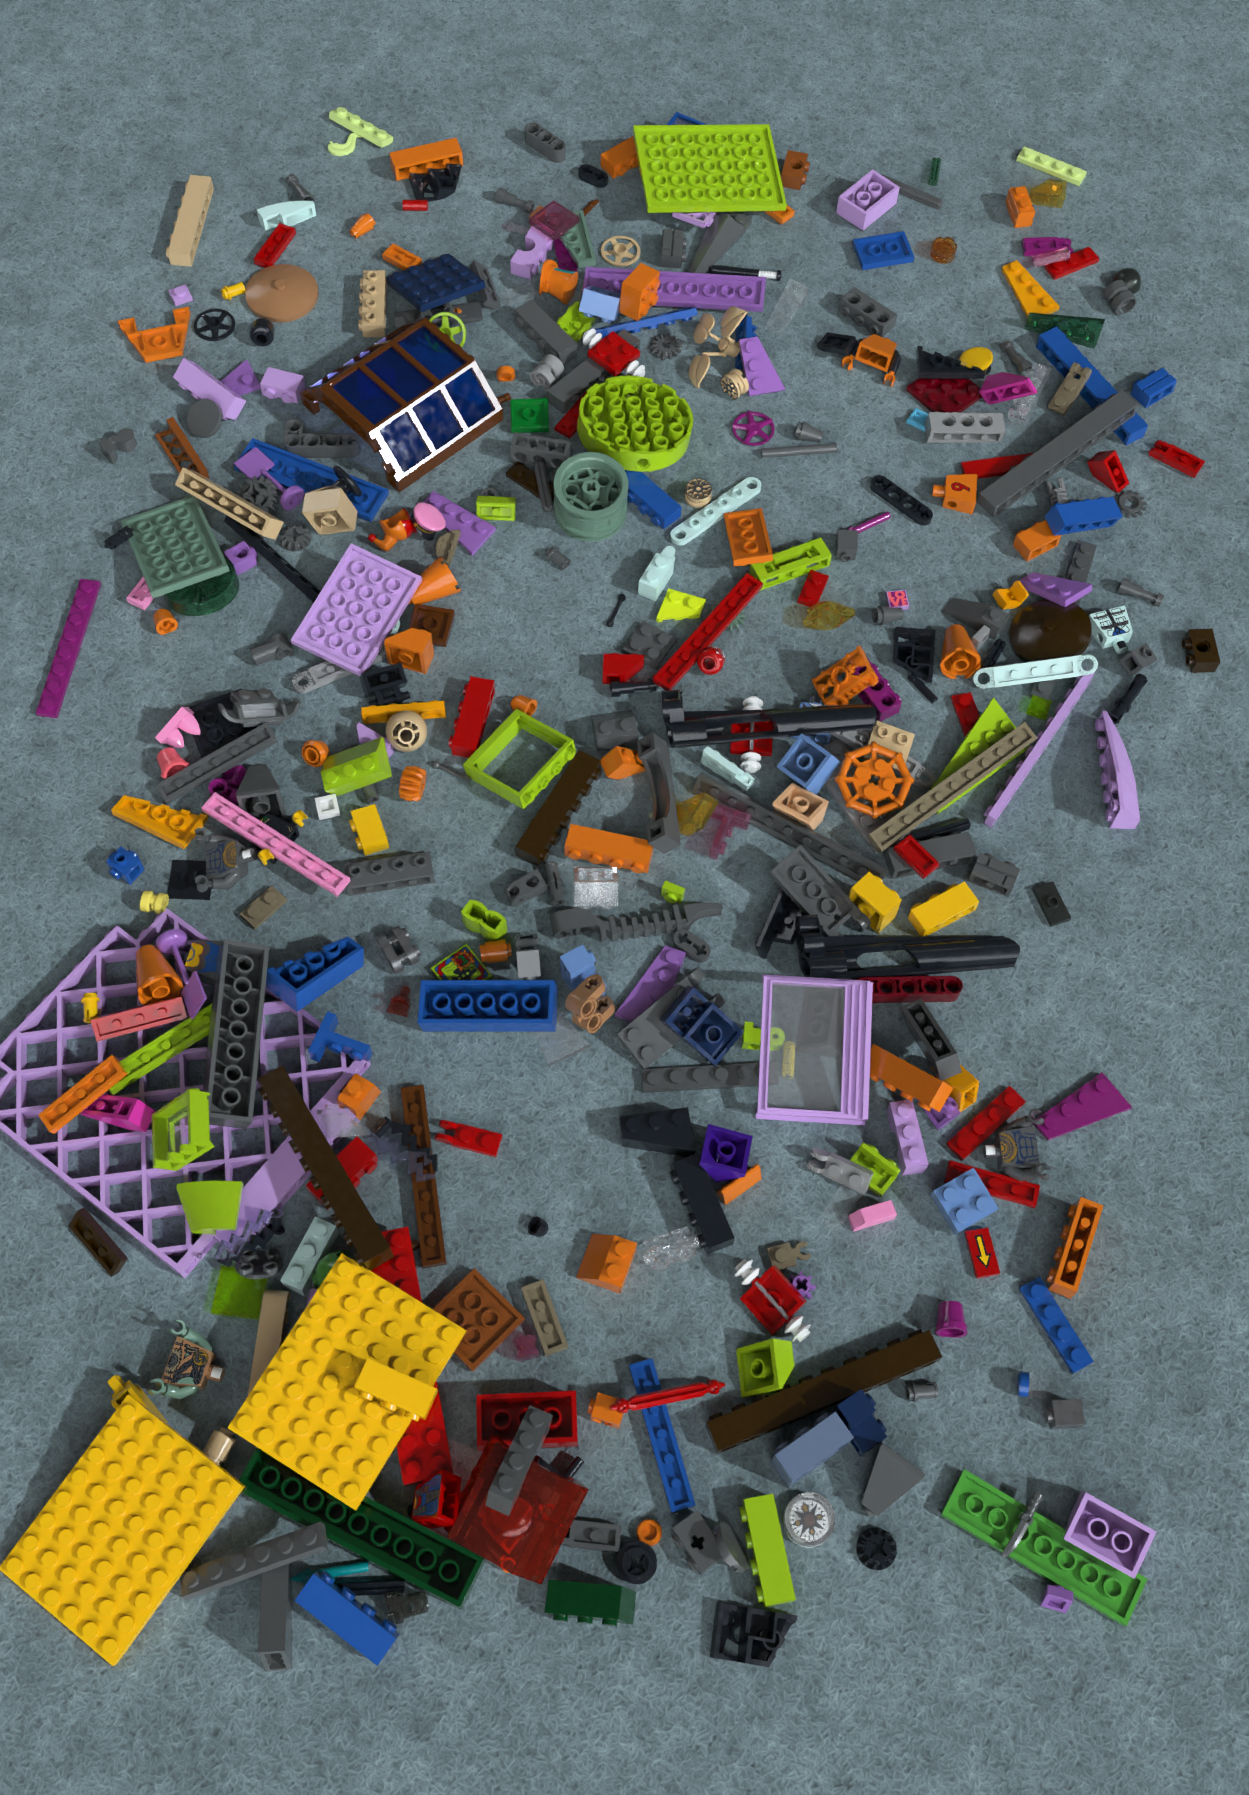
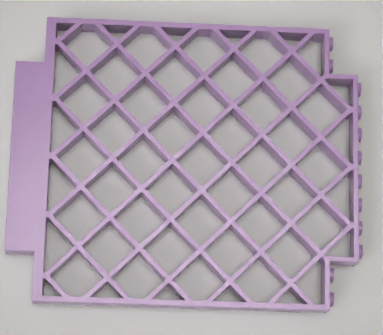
M166 909L163 913L156 916L154 922L147 929L140 933L137 940L118 926L108 931L104 939L89 951L88 956L82 962L77 963L72 972L66 978L59 981L57 987L50 995H46L42 999L41 1004L34 1011L29 1012L24 1021L9 1033L8 1038L0 1045V1069L6 1073L4 1077L0 1078V1100L16 1084V1108L0 1110V1130L185 1279L216 1242L220 1243L233 1255L237 1253L244 1240L251 1242L253 1234L258 1236L271 1221L270 1213L273 1210L280 1211L311 1175L310 1170L305 1172L301 1166L299 1159L302 1156L300 1153L294 1154L288 1143L292 1140L290 1136L273 1153L272 1125H278L281 1123L279 1117L274 1119L268 1108L270 1105L269 1099L263 1100V1115L253 1116L252 1123L246 1128L264 1127L266 1154L232 1158L231 1131L241 1130V1128L209 1125L210 1133L223 1132L224 1159L197 1163L190 1162L178 1171L158 1168L150 1169L152 1129L149 1130V1127L146 1132L135 1131L109 1135L108 1123L99 1121V1136L68 1140L67 1123L58 1131V1142L34 1145L27 1143V1119L39 1117L38 1114L51 1105L27 1107V1081L57 1078L58 1099L67 1092V1076L89 1074L107 1059L106 1039L98 1041V1060L67 1064V1039L95 1035L92 1024L67 1027L66 1003L81 1002L83 994L96 993L97 997L100 998L98 1002V1016L106 1015L107 998L137 995V976L136 983L106 986L105 963L136 960L137 950L143 945H150L170 923L174 925V929L183 930L194 939L188 941L182 951L189 952L192 942L195 940H209L176 914ZM121 939L132 947L112 950ZM162 953L163 956L174 955V954H164V953ZM175 962L176 973L181 978L183 986L185 987L186 984L184 983L178 964ZM96 966L97 987L73 990ZM201 982L202 987L211 986ZM265 987V993L276 1001L264 1003L259 1049L261 1077L268 1073L267 1051L300 1047L301 1072L288 1075L294 1085L302 1084L303 1101L333 1149L353 1126V1123L350 1122L353 1118V1115L350 1114L351 1111L346 1106H343V1109L337 1106V1098L354 1074L362 1076L371 1065L370 1060L369 1062L355 1060L348 1067L347 1054L341 1052L342 1067L308 1071L307 1046H311L316 1033L306 1034L305 1023L318 1031L321 1022L304 1009L296 1012ZM137 996V1006L143 1005ZM57 1006V1029L33 1031ZM292 1012L298 1017L299 1035L266 1039L265 1015ZM187 1019L167 1023L164 1025L148 1029L177 1026ZM147 1029L138 1031V1050L147 1045ZM57 1041L56 1066L27 1069V1044ZM207 1047L185 1049L163 1063L179 1062L180 1088L148 1092L147 1073L139 1078V1093L117 1096L136 1098L149 1106V1103L171 1101L190 1088H198L203 1091V1085L188 1086L187 1061L206 1059ZM17 1048L16 1071H13L3 1061ZM120 1057V1058H117V1059H118V1061L120 1062L121 1060H123V1059L126 1058V1057ZM258 1078L256 1080V1090L261 1087ZM338 1079L311 1110L309 1083ZM187 1116L181 1120L182 1126H176V1138L182 1137V1144H188ZM16 1120V1133L2 1122ZM141 1142L142 1170L109 1174V1146ZM99 1148L100 1175L75 1179L68 1176V1152ZM58 1153V1167L43 1155ZM263 1165L243 1187L236 1231L216 1230V1235L202 1234L195 1242L194 1233H191L185 1216V1245L157 1248L153 1245L152 1219L185 1215L182 1204L152 1208L151 1180L184 1176L185 1183L192 1182V1174L225 1170V1181H234L233 1169ZM142 1181L143 1210L114 1213L110 1210V1185ZM100 1187V1201L86 1191L85 1188ZM143 1221V1236L127 1223ZM183 1256L178 1263L174 1262L170 1257Z

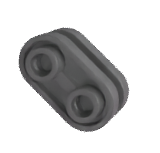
M400 926L391 929L392 936L388 939L384 934L375 937L378 947L394 974L403 971L402 963L408 961L409 965L412 966L419 962L418 957L421 956L417 946H412L409 942L411 938L406 928H401ZM395 944H398L402 951V954L398 956L392 948Z

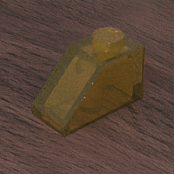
M1048 179L1032 188L1029 194L1032 205L1062 208L1066 197L1067 181Z
M703 792L677 804L679 832L682 835L690 836L702 830L717 807L718 800Z

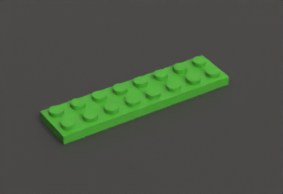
M964 1469L940 1515L1000 1552H1003L1020 1522L1018 1519L1020 1513H1024L1027 1506ZM1034 1512L1031 1526H1028L1022 1539L1008 1557L1051 1583L1073 1591L1074 1597L1120 1625L1127 1626L1147 1578L1137 1573L1134 1579L1064 1540V1528Z

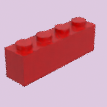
M470 676L469 683H465L463 689V696L465 697L463 701H460L458 708L460 715L454 721L453 729L455 733L449 738V747L452 749V755L469 758L480 747L495 693L494 680Z

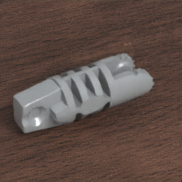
M1063 478L1058 479L1059 488L1054 490L1050 481L1046 482L1052 506L1056 503H1069Z

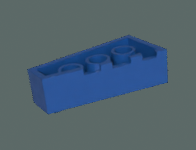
M345 937L323 946L321 951H310L305 953L303 958L296 961L291 959L283 962V966L276 969L274 967L268 968L266 988L298 1012L364 966V948L350 937Z

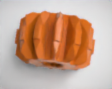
M406 766L404 768L399 784L400 798L411 802L421 799L427 777L425 769L417 766Z

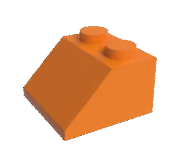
M410 628L388 637L384 641L388 664L401 663L405 669L423 674L427 673L434 657L431 633L423 629Z
M592 1234L576 1278L621 1294L637 1250V1243L616 1235Z

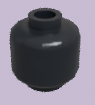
M264 318L253 321L250 328L251 341L257 346L264 347L270 345L274 340L275 329L273 324Z

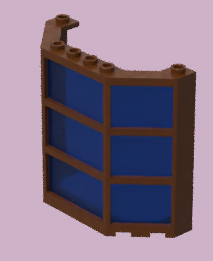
M426 317L403 324L300 393L302 404L315 415L320 412L319 402H323L367 442L374 453L379 452L384 461L382 466L385 469L387 482L399 493L503 421V409L474 357L468 355L459 344L453 342L446 333L439 330L437 325L431 323Z

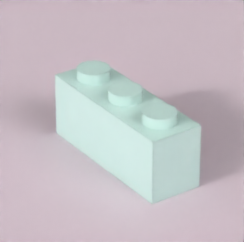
M315 1216L280 1280L285 1288L306 1297L313 1284V1273L316 1272L319 1261L326 1254H329L339 1235L336 1225Z

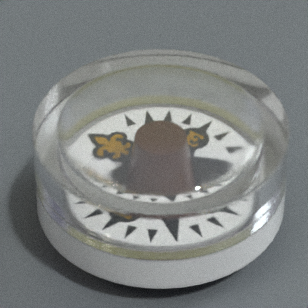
M813 1492L801 1493L795 1496L786 1506L783 1514V1527L787 1536L795 1544L805 1548L817 1547L824 1543L832 1534L835 1527V1513L831 1504L823 1496Z

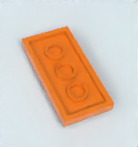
M762 508L723 513L734 566L773 561V553Z

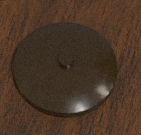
M1050 600L1038 601L1022 609L1013 619L1009 629L1012 650L1024 662L1081 655L1089 646L1092 637L1090 618L1080 606L1072 603L1067 607H1063Z

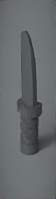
M1034 1491L1024 1513H1020L1018 1517L1020 1522L1001 1553L1002 1557L1008 1556L1016 1548L1028 1526H1031L1034 1512L1043 1498L1040 1493Z

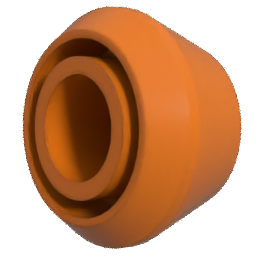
M308 740L302 746V757L312 767H321L329 756V748L321 740Z

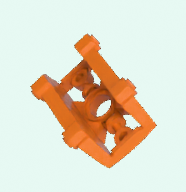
M857 646L854 651L845 654L846 656L826 671H822L816 678L811 679L824 705H848V700L868 686H875L879 682L861 646ZM866 666L867 670L860 675H852L856 672L855 668ZM845 672V678L839 681L838 676ZM830 686L834 687L833 694L826 698L825 694L828 692V688Z

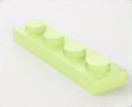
M338 107L329 112V119L381 148L393 142V136L389 135L385 130L362 120L358 115H353L345 108Z
M1025 146L1016 159L1020 163L1077 186H1080L1087 174V171Z

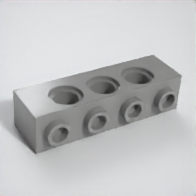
M929 412L924 424L927 443L1001 442L1005 434L1003 413Z

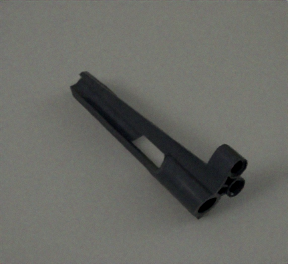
M680 689L661 691L663 719L671 748L800 736L801 733L812 735L869 730L877 725L876 708L868 704L797 709L684 711L682 691ZM771 721L775 727L773 731L722 735L723 729L728 724Z
M818 915L796 916L795 918L796 941L800 953L799 964L805 977L858 980L862 977H904L1014 967L1020 953V946L1015 941L1004 936L823 937V925H820ZM905 950L916 962V966L866 970L857 964V958L863 953Z

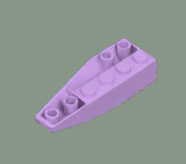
M1102 711L1099 719L1095 721V730L1104 731L1106 737H1098L1097 748L1105 749L1099 757V766L1103 767L1101 784L1105 785L1103 802L1107 803L1108 807L1105 811V820L1109 821L1110 828L1135 829L1140 821L1132 765L1114 723L1107 711Z

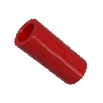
M403 200V211H428V200Z

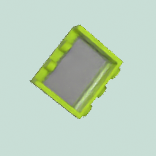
M198 1088L187 1089L186 1092L152 1114L153 1168L178 1171L215 1147L210 1141L209 1101L207 1099L210 1093L203 1092Z

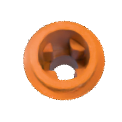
M361 214L349 230V233L352 236L355 235L357 239L373 230V226L376 223L370 214Z

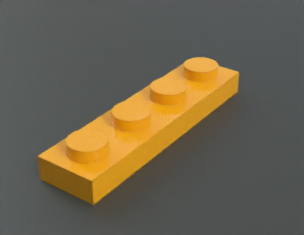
M432 700L430 702H410L409 704H389L385 706L371 705L361 707L363 724L388 722L392 715L404 710L413 711L423 719L445 718L444 701Z

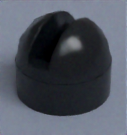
M537 1216L532 1218L528 1225L529 1234L535 1237L547 1234L549 1230L548 1223Z

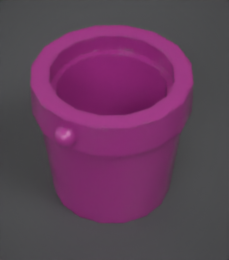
M944 1301L938 1304L937 1324L935 1326L938 1336L960 1338L967 1335L963 1306L960 1302Z

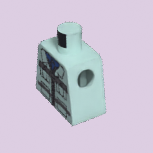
M1125 605L1089 615L1092 635L1102 649L1113 646L1117 654H1123L1128 650L1126 643L1129 642L1133 630Z

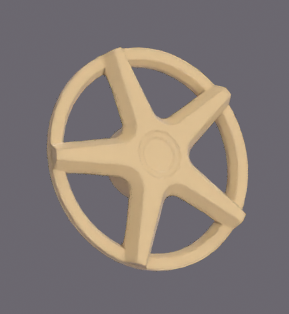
M614 236L602 244L601 256L610 265L617 267L629 266L640 257V247L630 237ZM616 239H626L630 242L628 244L618 243ZM611 241L613 250L604 251L605 245ZM634 245L637 247L636 255L628 252ZM605 255H615V262L609 260ZM623 257L632 259L628 262L621 263Z

